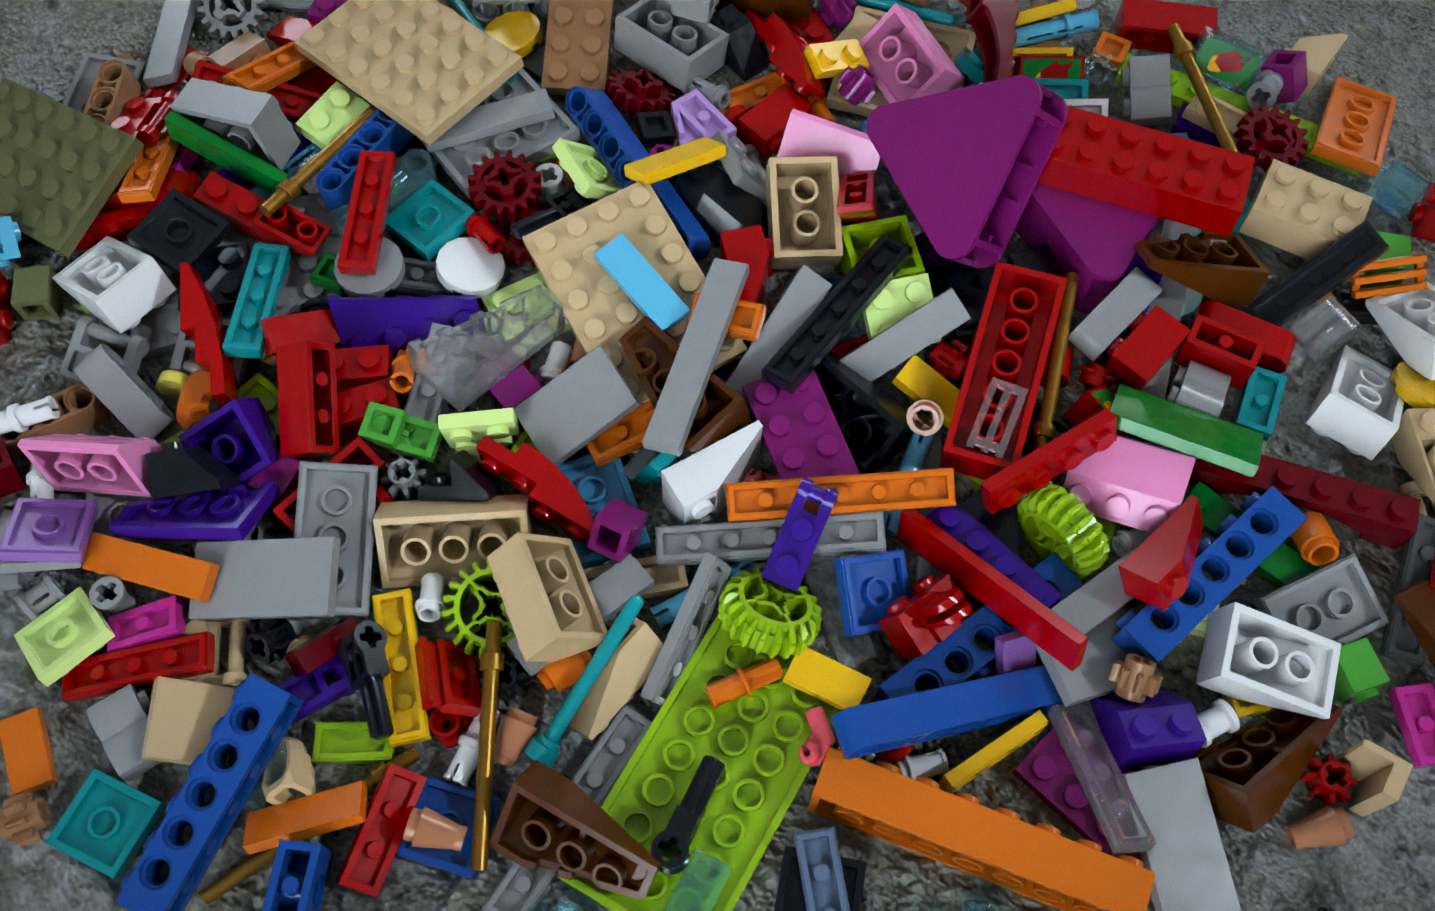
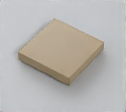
M161 676L155 678L141 759L191 765L194 759L204 752L212 739L211 731L216 722L226 715L232 705L233 694L236 688ZM229 754L226 758V766H228Z

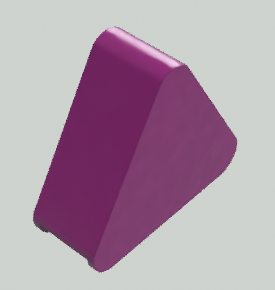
M1016 75L878 106L868 117L866 132L936 252L946 259L977 269H987L994 266L1002 257L1068 118V108L1064 99L1029 76Z
M1037 183L1015 230L1029 249L1045 244L1048 245L1061 270L1059 276L1065 277L1067 272L1079 274L1074 309L1084 314H1090L1120 284L1135 255H1139L1134 248L1136 242L1149 238L1160 217Z

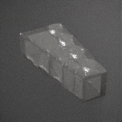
M539 284L501 301L500 306L488 312L481 310L470 315V320L455 327L447 325L436 330V335L421 341L418 338L409 342L410 368L461 412L564 330V311L566 310V305Z

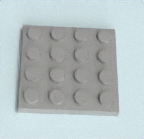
M521 68L513 82L502 84L476 107L542 88ZM549 97L555 115L553 119L434 151L431 154L469 199L468 175H473V164L483 165L481 158L483 155L493 159L494 151L498 150L500 156H506L507 151L512 150L514 158L523 153L526 164L532 161L537 163L555 153L552 146L559 138L576 142L581 139L579 128ZM418 138V139L423 143V145L426 147L425 142H424L423 140H421L420 138Z

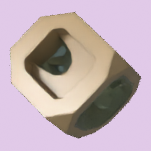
M283 737L264 770L262 789L267 802L277 805L316 793L315 769L311 763V756L308 755L307 748L303 742L297 738Z

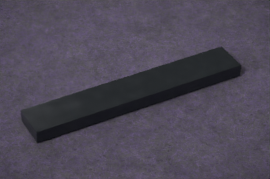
M882 234L762 368V378L793 394L912 257L913 248Z

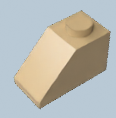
M1340 33L1299 38L1292 49L1289 47L1284 49L1306 51L1308 86L1302 94L1308 96L1337 57L1348 38L1347 35Z

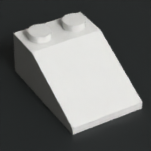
M106 236L52 277L60 287L105 325L121 334L136 327L145 314L153 308H158L165 304L169 299V295L177 290L153 257L109 236Z
M1427 282L1426 290L1382 295L1366 299V308L1405 363L1429 380H1435V286Z
M1344 345L1310 408L1306 424L1317 434L1323 437H1330L1343 444L1349 452L1355 455H1362L1372 461L1398 431L1405 401L1394 390L1397 384L1395 382L1390 383L1391 369Z
M759 420L661 471L663 503L677 525L713 523V520L719 516L726 506L725 483L743 482L746 472L752 469L760 457L763 425Z
M1233 602L1211 611L1209 614L1196 684L1234 699L1316 718L1329 719L1341 644L1240 603Z

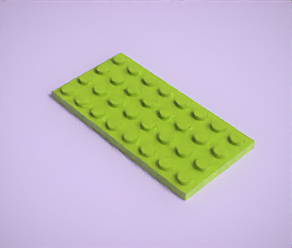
M716 616L601 806L612 819L652 855L651 846L654 838L666 829L677 805L680 806L703 757L707 755L719 759L725 764V769L700 819V826L689 847L690 858L688 865L682 872L676 875H666L658 870L644 900L597 888L593 881L574 876L571 880L558 877L559 880L609 911H734L812 766L802 762L799 757L800 746L806 743L812 733L805 712L812 708L823 706L833 730L834 727L830 718L841 711L783 682V678L794 655L791 654L787 660L778 654L775 656L783 670V677L752 691V696L749 698L743 695L719 706L717 709H713L706 695L704 685L711 684L736 673L735 668L737 667L743 670L769 658L767 653L763 652L756 656L755 650L750 647L742 649V642L731 640L730 631H725L721 628L722 620ZM672 844L669 849L663 847L661 849L664 861L669 862L672 856L680 857L676 844Z

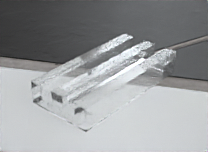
M993 377L966 446L974 448V446L980 447L981 451L987 454L988 451L994 452L996 457L1002 459L1029 389ZM996 389L1004 390L986 437H979V432ZM1011 393L1018 395L1000 444L993 442Z

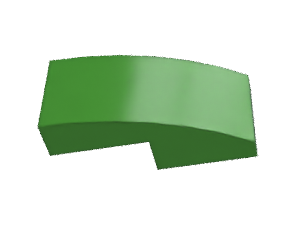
M371 401L358 432V436L362 439L433 463L443 438L438 423L408 416L405 410Z

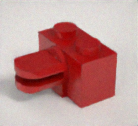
M949 573L933 577L932 574L921 577L912 584L914 591L908 596L902 595L886 606L888 612L877 621L902 660L924 656L935 645L943 642L959 628L962 622L974 612Z

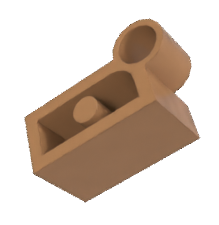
M246 31L209 56L198 51L189 53L183 61V67L190 76H193L198 60L235 70L272 51L264 38Z

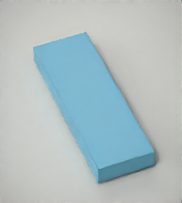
M623 233L594 253L595 260L645 317L663 332L667 333L690 315L688 306Z

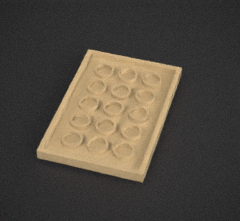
M348 0L294 42L301 54L428 145L435 142L524 67L520 55L437 0Z
M639 181L523 236L522 239L584 353L588 354L599 345L604 348L639 403L643 405L649 402L650 399L627 358L619 339L645 315L595 260L594 253L623 233L688 306L690 312L696 292H701L706 278L650 184L643 185ZM689 316L666 333L679 345L686 331ZM725 336L713 371L743 356L747 347L742 339Z

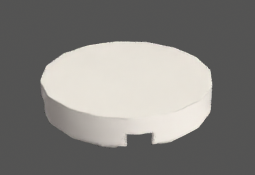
M462 237L447 242L439 250L435 270L438 280L448 291L453 293L454 290L462 293V295H476V298H481L494 293L503 280L505 263L500 252L498 254H490L477 238Z

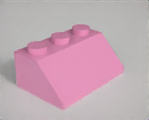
M895 3L859 42L870 64L868 70L877 78L875 83L889 103L953 90L965 79L918 15L898 3Z
M792 109L777 157L837 156L839 186L841 174L875 170L876 185L878 186L883 160L866 133Z
M78 433L75 435L51 434L20 439L17 444L55 491L153 497L146 453L161 451L160 445L155 439L148 437L128 438L114 435L91 436Z
M1117 434V440L1108 449L1094 453L1084 459L1076 468L1068 470L1063 488H1065L1068 494L1074 493L1076 499L1081 503L1085 502V507L1094 513V516L1153 533L1181 506L1196 457Z

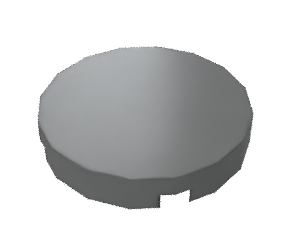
M385 237L382 238L376 275L341 274L337 267L340 251L334 260V274L340 287L351 297H359V295L383 297L385 296L384 293L391 288L392 290L396 289L405 275V261L399 247Z

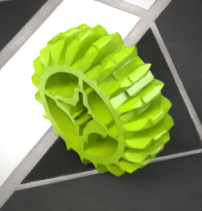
M1049 483L1041 489H1034L1026 494L1017 506L1018 521L1020 522L1019 529L1025 533L1024 539L1029 541L1032 550L1036 551L1042 560H1045L1055 552L1080 580H1083L1087 576L1093 575L1109 559L1110 547L1106 543L1108 541L1107 535L1101 530L1103 528L1102 524L1098 523L1094 518V513L1085 507V502L1081 503L1078 501L1074 493L1068 494L1062 486L1056 487Z
M488 559L486 560L487 568L481 570L477 561L472 562V568L475 573L470 576L466 570H459L458 574L464 582L459 584L456 581H450L448 586L456 595L447 594L443 595L442 598L445 604L453 606V608L441 611L443 619H454L444 627L445 631L448 634L460 631L454 636L453 644L457 646L468 641L464 649L466 655H471L479 647V659L481 653H485L486 638L479 637L475 633L486 629L487 622L503 623L502 629L509 634L502 637L501 650L507 648V642L516 636L510 619L506 614L500 592H489L481 586L485 582L494 581ZM472 593L479 602V608L472 616L473 620L465 626L463 608L467 597ZM483 597L489 603L495 602L496 605L497 602L502 603L500 608L506 622L500 616L494 617L493 613L491 617L486 616L489 611ZM508 649L509 655L511 656V658H514V655Z
M753 568L751 572L741 570L738 576H732L719 597L720 603L717 617L722 620L721 628L725 631H730V639L742 642V649L750 647L755 650L756 656L763 652L767 653L770 659H773L778 654L787 660L791 654L800 656L806 647L809 648L814 643L821 628L822 618L820 614L822 608L816 604L817 597L808 594L809 587L799 586L796 592L761 577L763 572L757 568Z

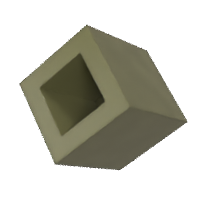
M33 265L31 267L14 269L10 304L26 322L61 319L64 289L53 280L52 277L56 273L50 265Z

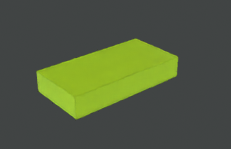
M367 721L315 722L311 762L315 765L381 763L382 761L387 763L395 758L396 747L392 748L389 745L388 737L381 740L371 738Z

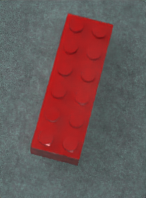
M1067 106V121L1037 183L1227 237L1230 235L1244 209L1255 157Z
M997 261L943 448L939 468H953L954 472L986 480L1021 459L1068 278Z

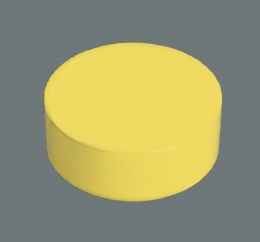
M164 370L158 377L156 388L166 397L178 400L185 380L189 376L177 370Z

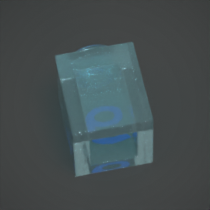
M1396 160L1387 170L1381 167L1377 175L1371 177L1368 183L1372 187L1366 195L1373 197L1371 202L1373 205L1395 221H1398L1417 202L1430 182L1399 160Z

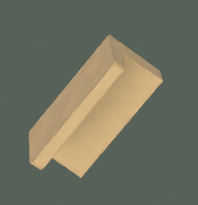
M1366 739L1334 757L1335 761L1342 762L1343 764L1349 762L1351 764L1349 770L1352 778L1359 781L1348 809L1361 817H1365L1399 801L1413 767L1411 763Z

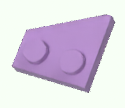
M697 89L671 102L670 112L679 145L702 137L711 139L718 131L730 138L736 136L737 128Z

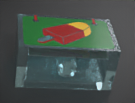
M1204 26L1194 45L1196 51L1194 57L1205 81L1209 77L1220 82V87L1234 93L1238 89L1247 93L1266 59L1263 49L1208 26Z

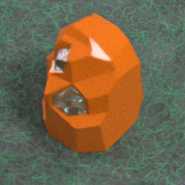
M194 370L185 380L176 411L177 422L185 430H188L222 407L210 395V372Z

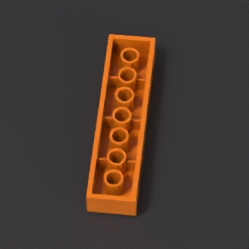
M840 746L837 749L828 748L807 811L1061 911H1147L1156 872L1143 868L1144 863L1141 860L1128 855H1118L1117 858L1102 852L1101 845L1090 840L1077 839V842L1062 837L1060 836L1061 831L1058 828L1048 824L1036 823V826L1023 822L1020 820L1021 816L1012 810L1002 807L992 810L979 805L980 800L968 793L956 792L953 795L940 790V784L936 781L917 776L916 780L900 774L901 770L890 763L877 761L876 764L860 759L861 757L845 759Z

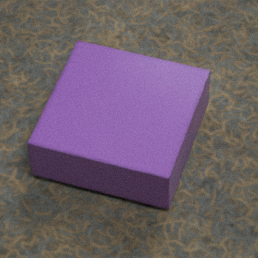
M1018 630L995 637L996 673L1000 675L1036 667V644Z

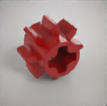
M954 338L950 345L945 341H941L930 354L928 362L945 379L949 380V378H952L958 382L965 375L969 361L967 357L970 352L968 350L969 347Z
M1333 753L1322 757L1321 761L1313 757L1307 766L1311 772H1307L1299 778V780L1305 782L1308 790L1306 796L1308 798L1314 796L1315 798L1322 799L1323 806L1332 805L1335 803V800L1340 803L1350 800L1352 797L1346 789L1358 784V781L1352 778L1349 770L1351 764L1349 762L1343 764L1342 762L1335 761ZM1329 777L1331 782L1328 783L1326 778Z

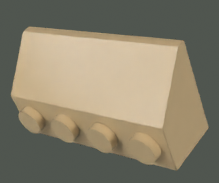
M529 494L497 495L488 501L411 500L381 502L373 517L382 589L421 586V578L428 573L442 575L446 582L445 585H448L450 581L462 584L464 581L458 574L459 570L464 569L469 576L475 573L471 564L474 561L479 563L481 570L486 569L487 556L517 532L533 534Z

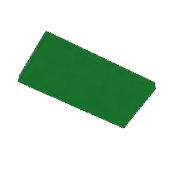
M1119 385L1110 411L1117 417L1118 430L1243 475L1255 476L1260 463L1264 434L1131 387Z

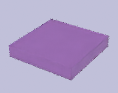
M17 498L0 543V561L83 563L99 511L97 500Z

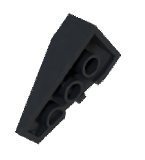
M708 163L680 173L676 177L673 188L704 229L710 242L715 243V247L720 248V232L761 225L764 237H769L767 207L752 194L733 184L729 175L720 168Z
M827 353L814 368L859 473H877L905 447L912 437L913 431L908 426L906 419L908 409L897 399Z

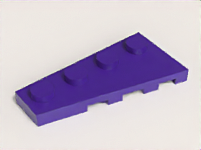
M328 295L329 306L343 348L389 344L392 354L398 353L399 349L406 350L407 346H412L414 349L424 347L432 322L466 329L468 334L473 328L485 332L476 295H430V297H411V295H396V297H375V295L341 297V295Z
M276 480L263 482L261 485L262 489L248 491L245 485L230 487L228 490L229 494L212 496L210 491L207 490L195 492L182 501H178L175 495L133 501L121 511L110 523L109 527L115 537L244 540L281 491Z

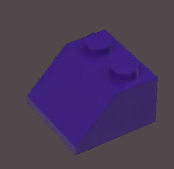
M258 397L234 398L178 436L180 441H184L185 448L203 447L240 477L241 484L275 463L276 427ZM230 487L209 491L212 496L227 494Z
M1163 686L1159 688L1158 694H1154L1153 698L1146 696L1143 703L1126 700L1115 692L1089 700L1114 770L1162 765L1190 759L1207 741L1192 703Z

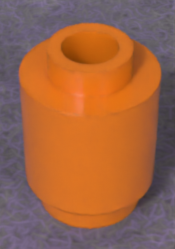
M1319 512L1303 513L1308 518L1291 534L1302 558L1314 566H1326L1332 563L1339 555L1340 544L1327 519Z
M588 650L549 663L538 671L536 675L547 692L554 688L559 694L577 682L592 656Z

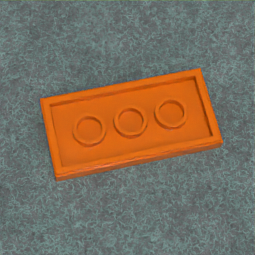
M1336 76L1330 86L1310 153L1375 177L1381 168L1398 98Z

